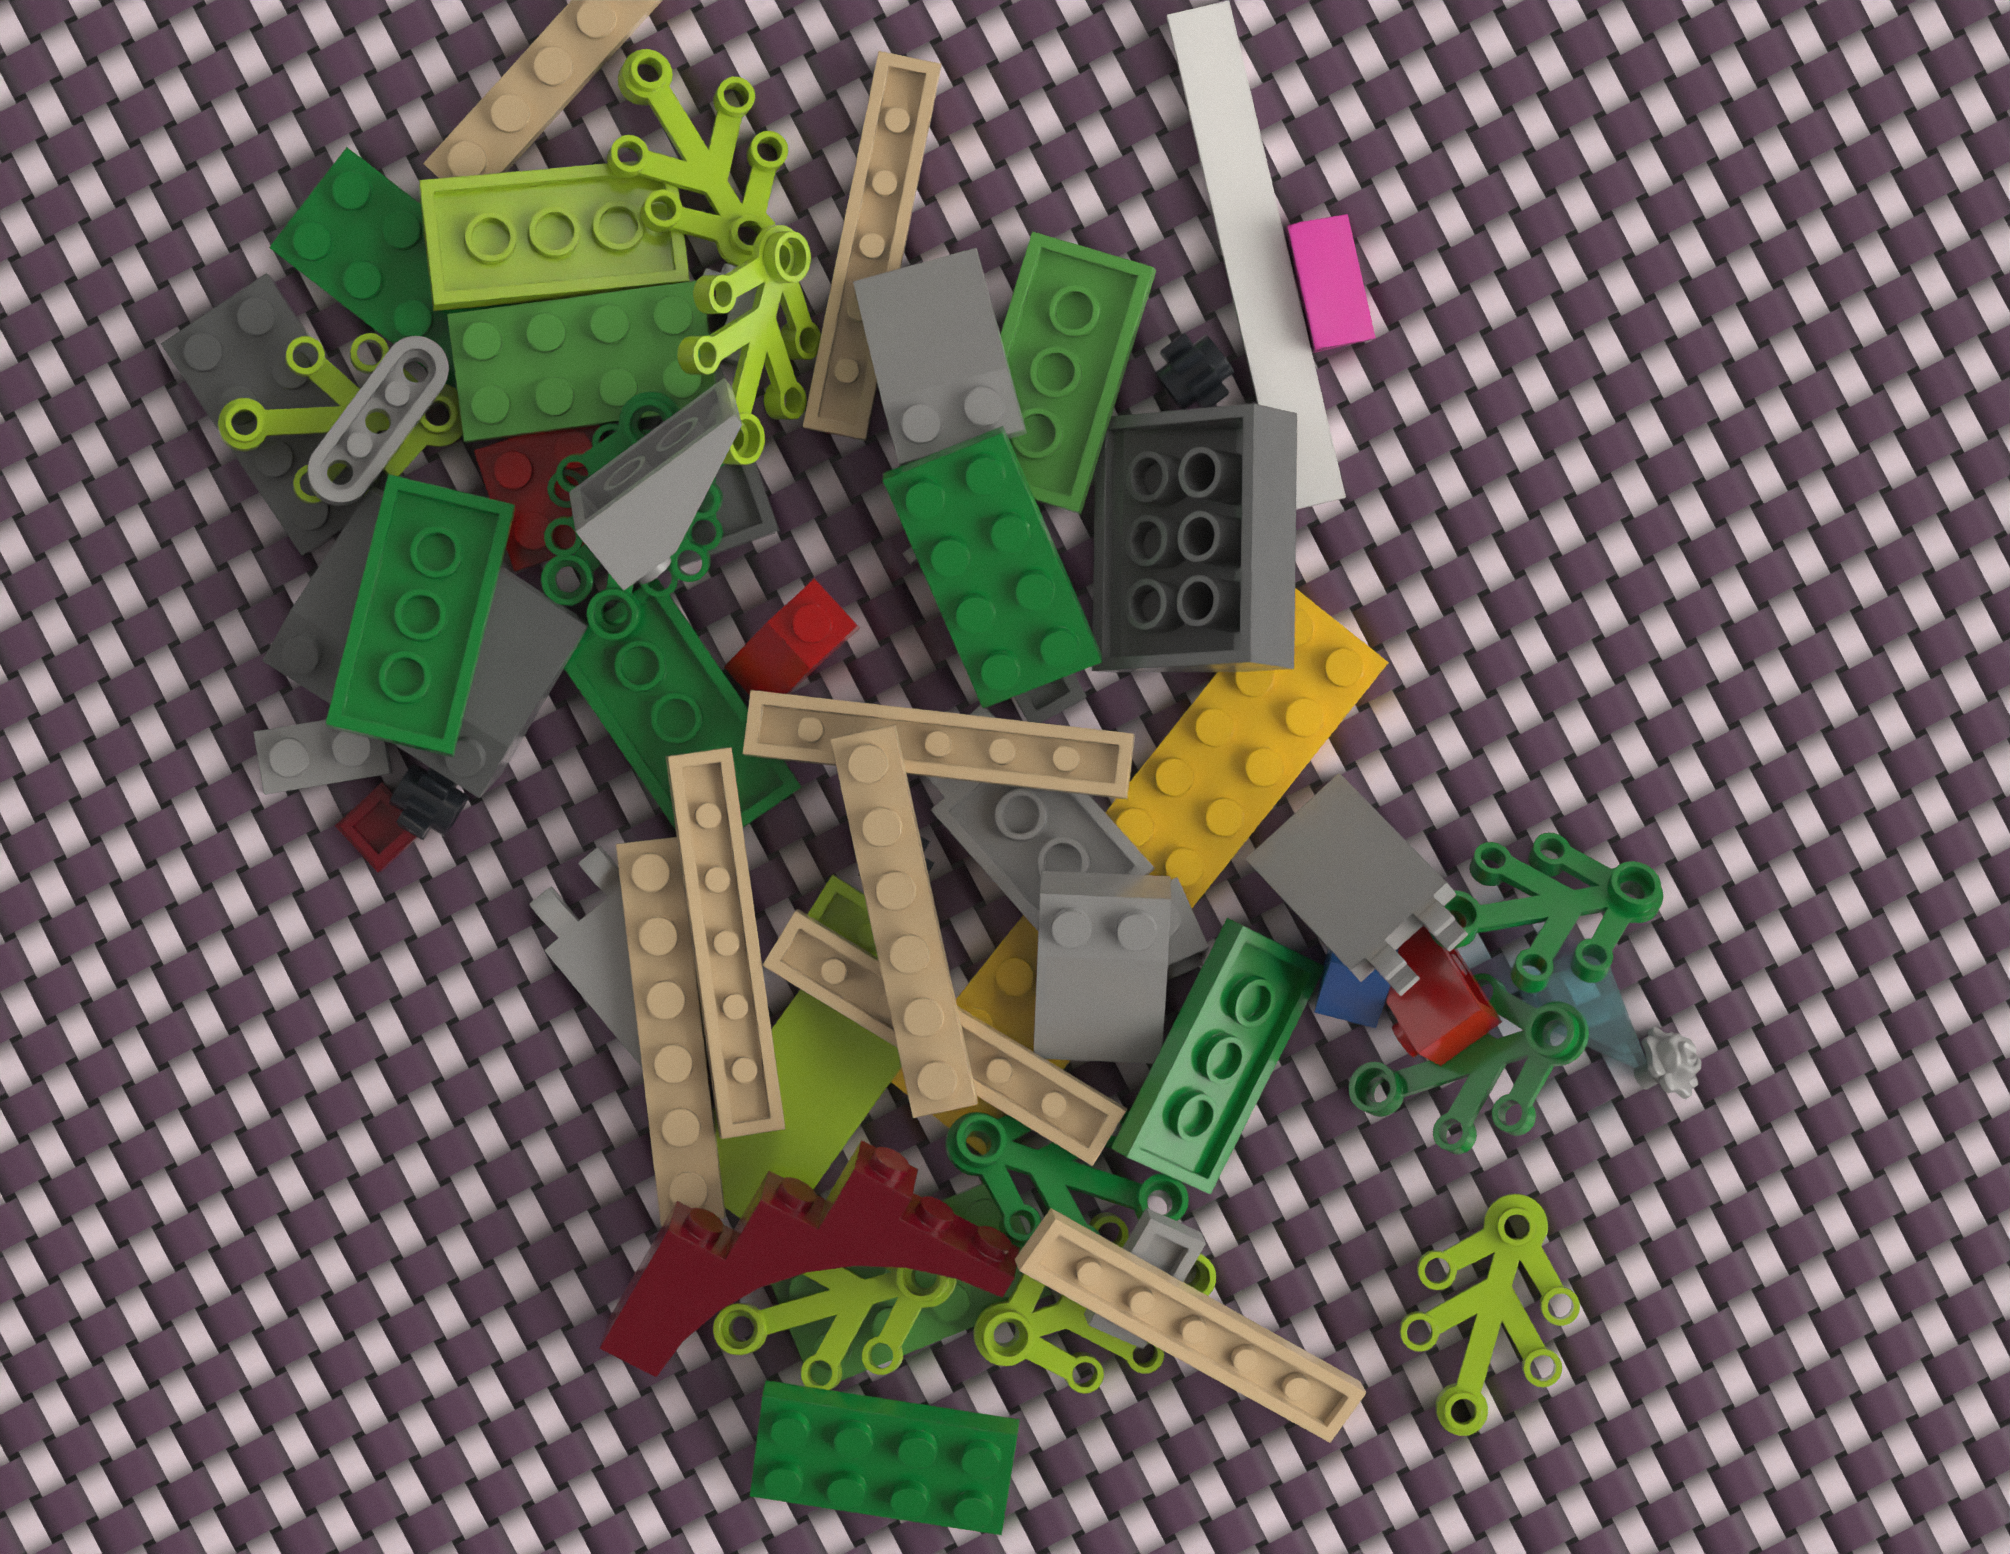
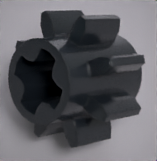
M1183 333L1160 350V355L1167 364L1156 371L1155 375L1181 410L1187 409L1195 402H1197L1200 408L1213 407L1229 395L1228 393L1230 392L1222 382L1231 376L1234 370L1206 334L1195 343H1192L1188 336Z
M413 763L397 786L389 804L402 811L396 821L398 826L424 841L430 829L444 837L448 834L465 807L469 795L457 789L458 785L434 769L429 768L427 771Z

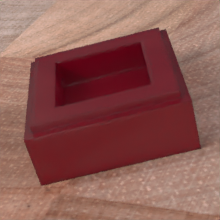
M385 783L379 784L335 825L378 873L382 872L418 838L396 823L402 811L389 804L393 791Z

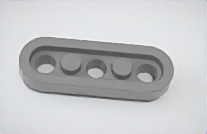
M410 336L396 342L311 455L307 469L309 486L320 500L334 506H346L361 499L444 388L449 372L446 354L436 342L422 336ZM409 362H419L425 366L427 377L418 383L411 382L403 374L404 366ZM371 413H382L388 418L390 427L384 433H373L366 427V417ZM337 463L346 465L351 470V480L344 485L332 483L327 476V470L330 466Z

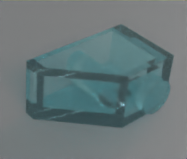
M1573 949L1555 956L1553 960V973L1547 986L1542 991L1527 993L1519 989L1522 1000L1535 1008H1539L1549 1002L1560 1001L1578 1009L1588 1024L1589 1037L1587 1047L1634 1068L1647 1063L1611 968L1602 981L1597 983L1584 982L1578 979L1570 968V961L1575 951ZM1583 956L1584 960L1589 964L1601 965L1596 958ZM1528 966L1524 968L1529 974L1541 975L1540 971L1535 967ZM1559 1025L1553 1029V1032L1565 1037L1567 1036L1565 1025Z

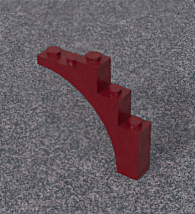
M861 1140L826 1199L816 1195L809 1185L799 1179L792 1177L783 1178L768 1171L735 1229L724 1225L719 1217L706 1209L691 1208L677 1201L610 1315L599 1349L657 1377L682 1342L721 1309L761 1287L803 1273L851 1266L895 1267L918 1270L955 1278L1003 1298L1015 1278L1017 1268L1015 1258L1019 1254L1020 1247L1012 1244L1009 1238L1001 1231L990 1226L979 1227L954 1214L953 1210L943 1201L930 1196L921 1197L913 1193L918 1169L909 1165L905 1157L897 1151L887 1147L876 1148Z

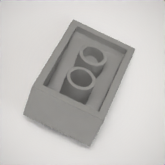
M977 248L853 281L880 396L899 465L903 466L1001 426H1004L1009 439L1027 434Z
M725 378L714 384L569 492L575 532L623 591L636 581H639L640 584H646L654 580L670 565V556L676 553L742 426L732 386Z
M1041 871L1034 1053L1044 1059L1154 1064L1163 1046L1171 911L1170 876Z

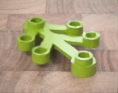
M651 49L637 50L627 57L619 70V89L630 102L651 107L683 160L648 151L647 145L642 139L634 135H624L616 139L607 154L608 166L615 175L621 178L640 176L705 195L716 215L682 207V203L675 193L665 189L656 190L647 197L641 207L640 215L642 222L648 229L657 233L672 230L714 242L721 257L728 264L738 267L752 258L753 245H747L740 240L738 228L750 227L758 236L764 228L776 225L766 211L775 172L782 166L788 156V144L783 136L774 131H763L754 137L746 153L748 163L752 168L741 203L728 182V176L742 117L748 113L755 101V92L752 85L741 77H729L720 84L713 97V104L717 112L707 148L670 88L673 74L668 60L659 52ZM642 64L654 67L658 73V80L654 82L643 80L638 74L637 67ZM729 89L738 91L743 96L744 106L733 107L729 105L724 98V91ZM762 143L773 146L777 152V160L766 161L762 159L758 154L757 146ZM618 149H632L638 156V164L633 166L623 164L618 158ZM655 202L666 204L671 209L672 218L669 220L656 218L651 211V204Z
M771 225L764 228L755 239L752 258L725 275L701 276L695 283L693 290L694 303L698 310L704 314L728 313L733 309L736 297L757 286L752 308L709 336L685 337L678 347V363L681 369L689 375H709L714 373L719 367L721 360L742 347L732 384L742 426L723 464H752L762 454L765 443L764 429L759 419L751 414L764 364L771 382L764 394V407L767 414L776 420H795L802 416L806 408V393L802 385L796 381L790 360H810L815 358L818 353L821 333L817 325L811 320L799 283L808 273L811 263V252L808 242L800 233L784 225ZM714 289L716 290V300L714 299ZM779 303L787 320L781 332L776 319ZM699 349H700V354H701L700 362H699V358H698V351H699Z
M366 333L356 338L350 349V360L358 371L372 374L381 360L374 365H366L359 360L357 349L363 343H374L381 350L382 360L389 351V347L386 341L379 335ZM301 336L294 339L287 348L285 360L288 368L298 376L308 377L339 406L265 410L259 402L253 399L238 398L229 402L222 409L218 419V432L222 441L228 447L243 452L258 448L263 444L267 436L325 434L329 432L360 388L325 358L323 346L318 340L309 336ZM302 345L312 347L317 353V362L309 368L299 367L294 362L292 356L297 347ZM403 368V374L406 379L414 383L419 382ZM445 384L433 402L443 404L448 409L449 421L442 426H434L427 421L424 414L383 469L387 476L390 474L399 477L426 446H448L463 435L458 392L454 387ZM248 412L255 417L257 427L251 434L241 435L233 429L231 421L237 413ZM379 412L371 413L365 419L366 427L373 433L387 431L390 427L388 418ZM337 463L330 466L327 470L329 480L333 482L345 469L346 465ZM305 465L297 471L294 477V493L304 503H321L323 501L317 496H309L301 489L300 480L307 474L308 465Z
M1507 1194L1498 1198L1486 1211L1484 1228L1443 1251L1431 1250L1426 1252L1417 1264V1274L1422 1283L1430 1289L1442 1290L1454 1282L1458 1270L1494 1253L1487 1278L1426 1312L1414 1311L1407 1314L1400 1323L1399 1333L1404 1344L1413 1351L1422 1352L1429 1350L1436 1344L1439 1334L1476 1315L1457 1382L1446 1386L1440 1392L1435 1405L1436 1415L1441 1425L1454 1435H1471L1480 1430L1487 1420L1488 1404L1481 1391L1501 1322H1503L1523 1358L1522 1371L1531 1384L1537 1387H1549L1555 1384L1561 1376L1562 1363L1560 1358L1554 1351L1545 1347L1512 1287L1519 1260L1542 1295L1540 1310L1550 1323L1557 1326L1568 1325L1577 1318L1580 1311L1578 1297L1571 1289L1563 1286L1541 1246L1548 1231L1546 1214L1534 1199L1523 1194ZM1516 1214L1524 1216L1528 1222L1526 1233L1519 1238L1507 1236L1504 1230L1506 1220ZM1434 1258L1445 1260L1449 1266L1447 1276L1438 1282L1429 1280L1425 1275L1427 1263ZM1557 1294H1565L1571 1300L1569 1313L1562 1317H1555L1548 1310L1550 1299ZM1415 1320H1424L1431 1326V1334L1424 1342L1415 1343L1407 1336L1408 1326ZM1541 1355L1550 1357L1554 1364L1552 1373L1546 1378H1536L1530 1371L1532 1361ZM1460 1399L1470 1400L1475 1407L1474 1415L1466 1422H1458L1451 1416L1452 1405Z
M1103 1212L1093 1217L1089 1225L1093 1226L1097 1231L1105 1223L1112 1222L1117 1224L1119 1229L1118 1236L1112 1243L1123 1248L1129 1238V1231L1125 1222L1110 1212ZM1200 1253L1194 1263L1196 1276L1187 1285L1209 1296L1215 1287L1216 1272L1209 1259ZM1024 1273L1009 1300L988 1306L978 1316L974 1326L975 1345L981 1355L989 1362L999 1366H1012L1027 1359L1063 1377L1074 1391L1082 1394L1091 1393L1102 1384L1104 1370L1101 1363L1092 1354L1087 1352H1076L1071 1355L1041 1336L1068 1329L1123 1357L1134 1371L1141 1374H1149L1156 1371L1164 1360V1351L1153 1345L1154 1354L1148 1362H1135L1133 1352L1137 1346L1089 1326L1084 1316L1087 1308L1064 1295L1060 1296L1057 1303L1034 1310L1045 1285ZM1003 1322L1013 1323L1016 1328L1013 1339L1006 1343L995 1341L994 1331L996 1327ZM1080 1363H1091L1094 1367L1092 1378L1085 1383L1075 1382L1073 1380L1074 1368Z
M845 1267L803 1273V1275L830 1290L762 1310L749 1303L729 1305L717 1315L713 1325V1334L717 1344L725 1352L732 1355H745L758 1350L764 1344L769 1334L837 1315L817 1353L807 1358L801 1367V1379L806 1387L832 1390L841 1381V1362L873 1304L898 1297L880 1335L870 1339L864 1345L861 1355L862 1362L869 1372L876 1375H886L894 1372L901 1365L903 1360L901 1346L921 1309L935 1307L946 1301L953 1293L957 1279L937 1275L933 1286L924 1288L916 1282V1270L908 1268L884 1267L890 1272L869 1279H864ZM740 1316L749 1318L754 1325V1333L747 1341L738 1339L733 1331L734 1322ZM878 1343L887 1344L893 1352L892 1362L885 1368L877 1366L872 1360V1350ZM819 1360L828 1363L832 1369L831 1380L826 1385L817 1384L811 1376V1368Z

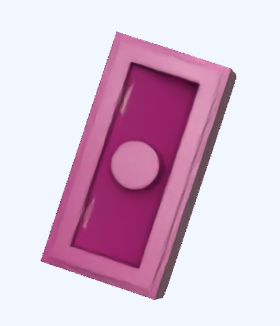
M1348 214L1287 225L1285 231L1313 353L1376 339Z

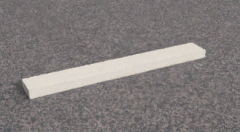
M1228 0L1168 14L1169 31L1257 404L1297 413L1296 510L1345 499V491L1230 2Z

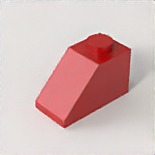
M814 578L768 620L724 668L749 695L750 690L790 694L852 637L860 627Z
M1424 925L1398 948V954L1420 978L1402 996L1390 986L1386 1001L1398 1021L1392 1026L1393 1033L1409 1055L1412 1057L1421 1055L1442 1066L1502 1023V1020L1459 951L1452 949L1449 952L1436 944Z

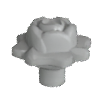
M1657 1026L1650 1028L1648 1036L1642 1040V1046L1646 1052V1062L1634 1068V1076L1637 1083L1647 1090L1660 1084L1666 1093L1675 1092L1683 1099L1689 1098L1692 1095V1089L1698 1085L1695 1074L1701 1069L1702 1063L1701 1059L1696 1055V1046L1691 1039L1683 1037L1679 1033H1664Z

